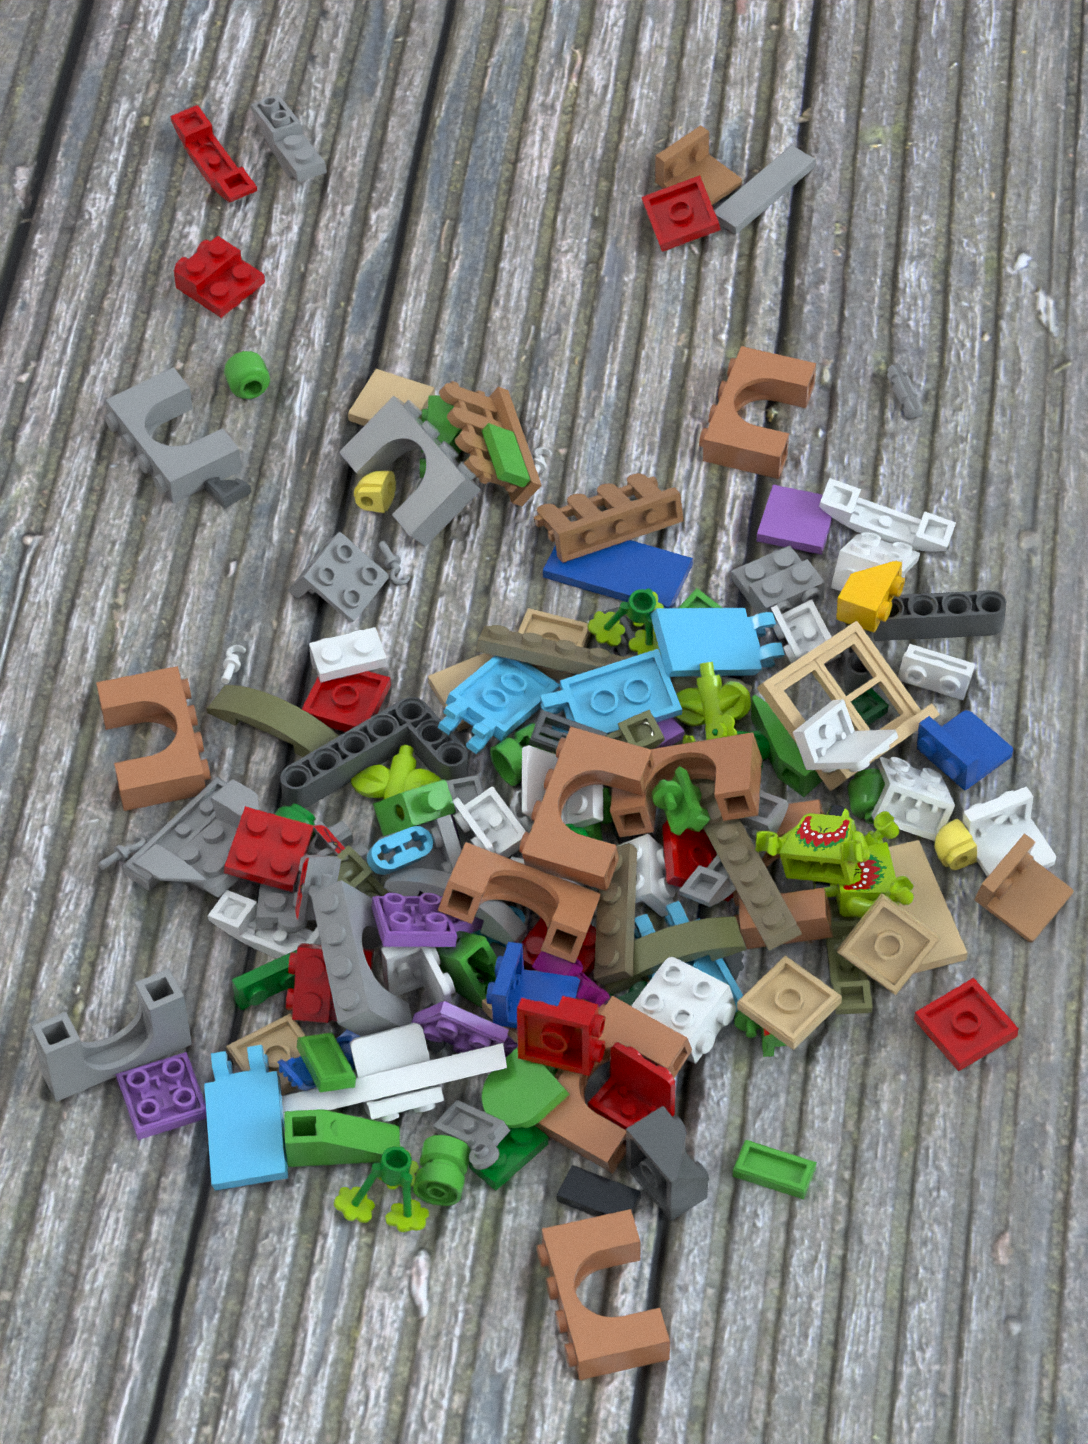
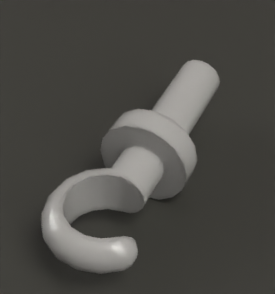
M381 541L378 546L386 558L384 565L387 569H392L390 580L396 585H405L410 580L409 576L404 580L395 577V574L401 571L399 566L401 559L398 555L392 554L386 541Z
M137 837L134 839L135 844H127L124 847L117 845L114 847L113 854L98 862L99 867L104 870L118 860L121 862L127 861L129 859L128 854L140 850L146 844V839Z

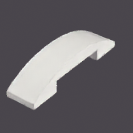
M829 478L819 507L838 522L860 534L863 532L874 533L885 542L908 544L912 546V550L946 551L956 522L924 512L922 519L859 498L861 489Z
M229 890L224 892L208 914L209 921L227 934L274 958L282 957L297 950L301 943L321 945L318 926L314 932L304 928L297 933L285 932L280 929L279 925L274 928H257V901Z

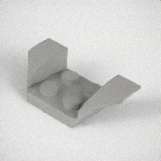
M233 779L230 780L210 797L217 819L176 854L155 844L138 858L134 865L159 881L188 882L216 897H220L240 879L239 877L225 874L224 865L245 806L260 810L258 794Z

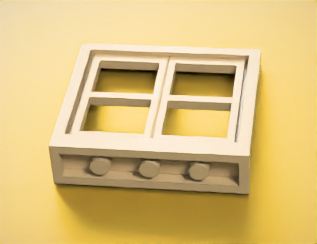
M857 621L757 687L795 743L793 731L806 721L784 690L811 672L831 700L844 699L855 731L870 730V728L854 708L851 701L878 684L900 714L899 717L880 729L896 730L898 739L889 745V750L917 732L919 723L930 716L932 719H935L940 715L932 703L923 710L918 707ZM851 646L873 679L846 696L824 664ZM886 751V752H884V753H882V754L877 755V756L874 757L869 763L871 764L872 762H874L876 759H878L879 757H881L882 755H884V754L887 753L888 751ZM837 769L828 773H824L822 770H815L830 791L857 773L851 772L849 769Z

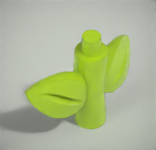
M713 662L699 664L701 678H696L698 688H687L676 693L682 707V715L675 716V718L692 727L705 724V733L707 726L713 723V717L716 714H721L722 716L730 714L734 717V720H738L749 712L751 706V697L748 689L741 683L733 681L722 685L721 676L715 675Z
M402 745L400 746L399 754L393 757L390 769L383 765L367 767L351 779V785L362 796L383 798L384 800L442 779L429 770L415 769L417 761L412 757L414 749L411 746ZM397 806V814L403 820L404 810L402 807Z

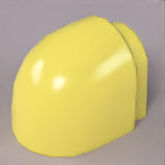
M375 471L362 477L354 489L356 504L366 511L380 513L388 511L396 490L394 473L392 471Z
M958 818L940 828L935 838L934 848L943 866L950 867L952 870H959L977 862V845L965 825Z

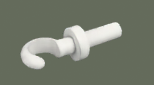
M540 447L533 451V462L538 474L543 473L546 469L545 459L539 454H546L548 457L552 455L551 451L547 448Z
M233 645L226 651L227 658L223 662L225 671L221 678V682L224 684H228L232 674L240 669L239 657L232 653L236 651L245 653L246 649L241 645Z

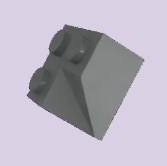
M662 1106L626 1129V1168L669 1220L672 1221L707 1198L709 1175L700 1162L696 1161L694 1163L687 1155L685 1148L687 1130L684 1123L678 1116H671Z

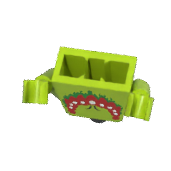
M840 805L831 806L827 815L813 813L804 815L797 826L781 837L770 831L756 833L755 851H767L772 856L780 855L786 878L851 885L856 863L866 862L870 857V850L864 835L856 830L855 822L849 817L848 810Z
M883 811L875 817L874 827L877 830L875 832L871 830L864 836L870 850V857L866 862L856 863L851 885L813 881V889L825 888L828 898L836 897L839 914L844 917L862 918L881 893L898 905L899 902L902 905H909L914 899V894L910 891L914 885L906 876L896 878L888 843H883L882 840L884 837L893 839L899 834V826L894 822V817L887 811Z

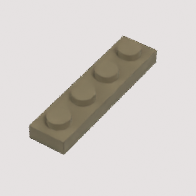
M630 843L617 847L619 860L608 890L598 889V893H601L597 904L594 980L601 985L633 977L637 848Z

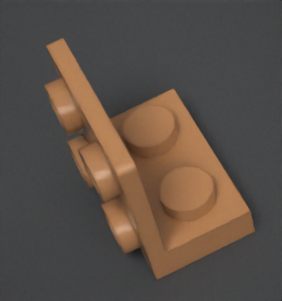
M700 125L655 155V183L664 189L700 175L710 202L713 205L742 185V178L709 154V131Z
M1024 833L981 884L974 900L1025 940L1032 943L1072 896L1073 889L1034 860L1030 853L1036 842Z

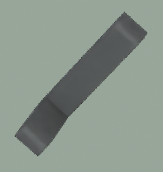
M991 590L903 594L899 597H893L888 619L886 622L880 621L874 633L863 630L874 645V641L996 635L1004 628L1007 601L1001 593ZM838 621V633L851 624ZM851 646L841 652L844 685L846 690L851 693L873 679V677Z
M407 697L287 766L280 775L283 802L286 806H291L292 803H295L303 808H307L350 783L355 775L367 767L381 765L399 754V749L402 745L411 746L414 749L415 755L424 765L442 780L445 779L447 781L468 777L467 749L453 733L448 735L438 728L439 722L442 720L423 700L417 697Z

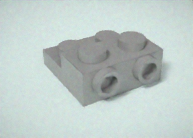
M790 545L732 570L731 579L757 614L772 612L771 608L776 605L781 614L811 599L815 605L824 599V580L809 560L802 561Z

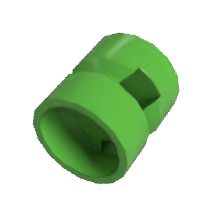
M530 723L515 732L514 739L506 738L490 749V757L495 769L510 786H516L522 782V748L529 745L535 723Z
M433 1135L426 1138L423 1142L419 1159L422 1168L417 1169L413 1185L414 1194L419 1199L432 1205L451 1206L457 1204L461 1200L465 1183L464 1175L469 1165V1154L471 1152L469 1146L452 1136Z

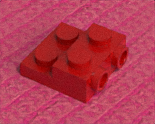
M219 236L211 241L203 240L199 244L196 253L189 259L186 257L180 258L173 270L176 289L220 318L265 283L264 274L241 259V250Z
M301 943L297 947V952H291L289 957L288 971L289 974H295L294 989L288 988L286 1010L293 1011L292 1020L322 1023L337 1021L322 946L319 944ZM363 949L366 961L372 971L374 949Z
M562 996L558 1006H554L542 1001L521 998L517 1007L518 1059L589 1076L595 1062L600 1063L604 1056L606 1042L599 1040V1038L603 1034L606 1017L599 1014L598 1004L582 999Z

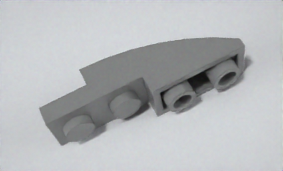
M280 95L268 96L259 102L251 104L253 114L271 151L289 178L294 176L300 182L327 173L325 161L304 136L301 122Z

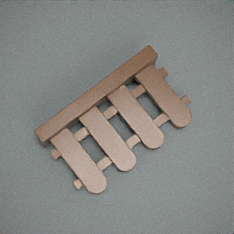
M451 381L446 383L439 390V395L443 401L454 406L447 414V419L454 427L462 429V432L455 438V443L462 451L470 454L464 464L479 478L481 483L487 484L492 482L504 486L509 493L511 502L523 506L542 484L509 391L497 387L487 397L483 391L477 390L473 392L461 388L457 382ZM488 423L514 432L530 477V481L524 488L497 478L482 434V429Z
M641 473L628 476L627 485L620 488L611 483L602 484L597 488V496L591 498L579 493L570 495L567 498V506L557 508L554 504L540 505L537 508V516H534L535 525L537 527L545 526L548 530L549 540L551 542L555 541L557 557L563 563L684 521L680 492L675 487L661 491L654 476L648 478ZM634 495L638 500L631 501L628 497ZM604 505L608 510L601 512L597 507ZM574 515L578 520L571 522L567 517Z

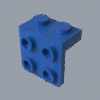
M969 710L961 712L942 727L930 716L919 723L916 749L964 791L1002 765L1013 755V747Z
M508 942L504 956L497 957L495 966L496 980L495 982H489L486 1002L487 1004H492L493 1023L499 1026L517 1028V1007L521 998L542 1001L558 1006L562 996L577 999L576 995L580 980L575 976L524 970L523 944Z

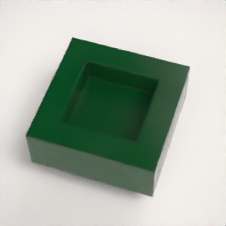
M872 688L851 701L867 726L888 713L889 705Z

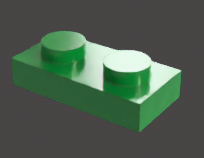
M290 953L232 979L234 999L241 1010L251 1005H259L267 998L288 990V988H294L295 974H289L288 971Z
M535 1125L530 1128H509V1133L497 1146L499 1156L496 1162L486 1169H476L469 1161V1169L495 1191L498 1190L549 1145L548 1136Z

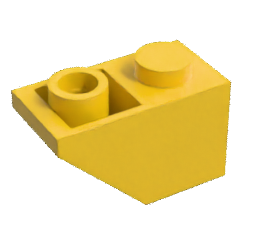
M892 561L851 573L837 599L836 620L848 624L857 621L863 629L874 633L880 621L886 622L888 619L893 597H899L904 588L905 578L901 577L902 562Z

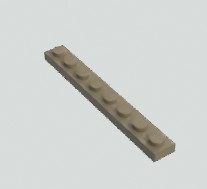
M485 625L478 638L476 649L477 652L574 674H581L634 657L633 655L623 657L610 654L609 651L603 648L588 649L579 647L567 640H548L536 633H517L509 631L508 628L501 625ZM701 676L670 677L675 692L678 693L687 688H698L696 678H701ZM735 678L721 679L722 685L730 681L741 683L748 689L751 696L752 685H747Z
M691 779L692 784L699 787L702 794L699 802L700 807L708 810L710 821L703 828L768 950L770 951L801 935L802 933L760 855L755 851V846L740 819L723 821L714 795L715 781Z

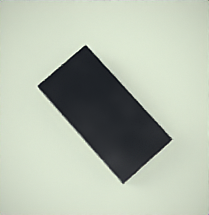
M574 1165L571 1166L557 1193V1202L596 1217L631 1209L633 1214L641 1199V1191Z

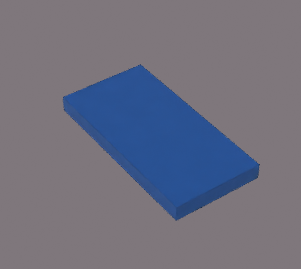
M628 540L563 563L557 557L555 545L543 568V578L625 602L629 601L630 595L634 591L649 588L658 595V603H661L664 608H672L693 566V558Z

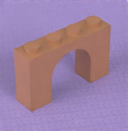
M741 346L737 358H731L729 362L728 380L722 381L718 392L719 402L718 405L713 404L710 409L708 418L710 424L708 428L703 427L701 431L699 447H703V461L779 479L788 457L789 433L752 425L743 420L737 412L746 404L759 400H772L806 408L815 387L816 363Z
M178 666L96 682L106 730L138 723L153 722L170 728L176 734L172 743L157 754L114 763L123 810L128 811L196 797L205 788V780H210L211 776L207 759L200 760L199 753L204 752L201 732L194 733L192 726L198 725L194 705L187 706L186 700L191 699L189 682L187 678L181 679Z
M570 726L567 737H562L556 749L557 763L555 768L549 769L544 781L546 792L542 801L537 800L534 805L531 818L534 823L530 833H524L519 852L522 853L524 863L527 866L607 891L619 860L616 845L573 832L561 819L563 807L572 794L590 785H607L643 796L654 767L653 754L651 749Z
M753 732L651 749L654 767L643 796L612 788L610 813L619 837L654 832L657 806L654 805L651 797L652 790L658 785L660 780L671 781L675 775V770L679 766L687 770L690 780L709 779L715 781L714 795L723 821L758 816L762 757Z
M820 800L789 804L777 832L778 837L783 836L797 826L802 817L808 813L824 815ZM766 851L762 858L766 868L773 861L780 858V855L772 856ZM825 888L780 893L802 933L784 944L833 937L831 906ZM735 890L733 898L735 906H739V914L734 916L747 949L766 947L737 890Z
M465 842L437 911L472 924L477 910L483 902L507 900L518 903L537 913L547 925L548 932L541 951L575 963L601 893Z
M614 996L611 997L607 1005L602 1004L598 1008L599 1014L606 1017L604 1031L599 1040L606 1042L602 1061L600 1063L595 1062L589 1076L559 1069L555 1078L568 1091L569 1095L540 1122L535 1124L548 1137L612 1174L626 1154V1130L598 1115L586 1105L585 1090L591 1075L601 1065L610 1061V1048L615 1042H619L626 1047L631 1046L635 1048L643 1058L652 1064L663 1066L669 1070L673 1078H675L692 1051L687 1037Z
M631 1209L543 1228L542 1244L536 1245L541 1268L548 1266L550 1277L546 1278L548 1295L550 1300L557 1299L560 1309L555 1311L557 1328L560 1334L566 1333L569 1343L564 1344L567 1364L569 1367H576L579 1380L670 1360V1339L660 1308L620 1317H606L588 1310L576 1295L581 1282L593 1272L641 1261V1241Z

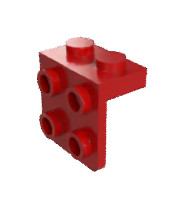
M615 1042L610 1048V1078L588 1102V1107L598 1115L625 1130L662 1106L671 1116H674L675 1079L670 1071L663 1066L652 1064L643 1058L635 1048L631 1046L626 1047L619 1042Z

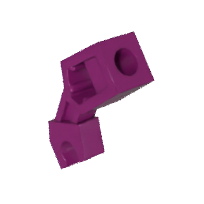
M541 951L532 965L539 972L579 978L580 985L576 997L598 1004V1008L602 1004L606 1005L610 999L607 991L598 987L582 972L583 966L578 959L573 963Z

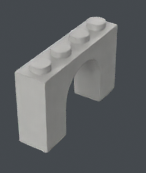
M174 367L106 399L107 414H105V421L112 432L117 431L126 451L135 454L141 470L145 474L150 473L160 494L165 493L173 504L205 489L204 482L209 479L220 477V480H223L242 471L239 448L223 428L183 446L164 445L150 437L152 432L161 424L193 409L190 387Z
M393 396L339 453L357 474L364 477L371 472L385 471L398 457L408 451H424L426 457L424 478L419 487L392 516L409 536L427 546L482 489L473 480L476 475L464 462L459 464L455 458L458 456V453L447 442L443 441L441 443L437 439L440 435L439 431L427 420L423 423L419 418L422 414L420 409L410 400L404 403Z
M342 880L311 894L338 1024L361 1037L411 1024L412 1017L409 1003L388 992L380 985L370 970L363 949H374L382 945L371 908L372 898Z
M169 968L135 982L139 1002L136 1016L124 1029L106 1039L82 1042L67 1012L31 1026L41 1072L56 1102L116 1077L117 1073L140 1067L192 1045L185 998Z

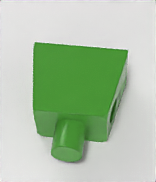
M445 779L373 803L383 836L456 813ZM397 806L402 807L404 810L403 820L397 814Z
M457 931L456 947H438L436 949L441 962L439 967L443 973H449L455 987V992L482 1008V1000L486 999L489 982H495L496 980L495 966L497 957L485 937ZM478 979H483L484 983L479 982Z

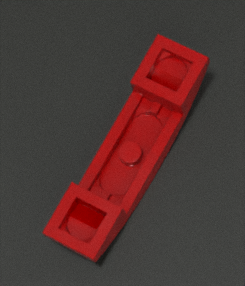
M198 105L170 116L171 122L190 158L210 186L223 199L231 203L257 191L256 184L243 166L238 168L213 134L211 122Z

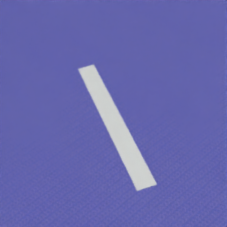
M502 1043L356 1078L355 1088L321 1093L318 1088H313L307 1091L282 1096L283 1118L284 1111L333 1110L505 1069L507 1065L504 1046Z

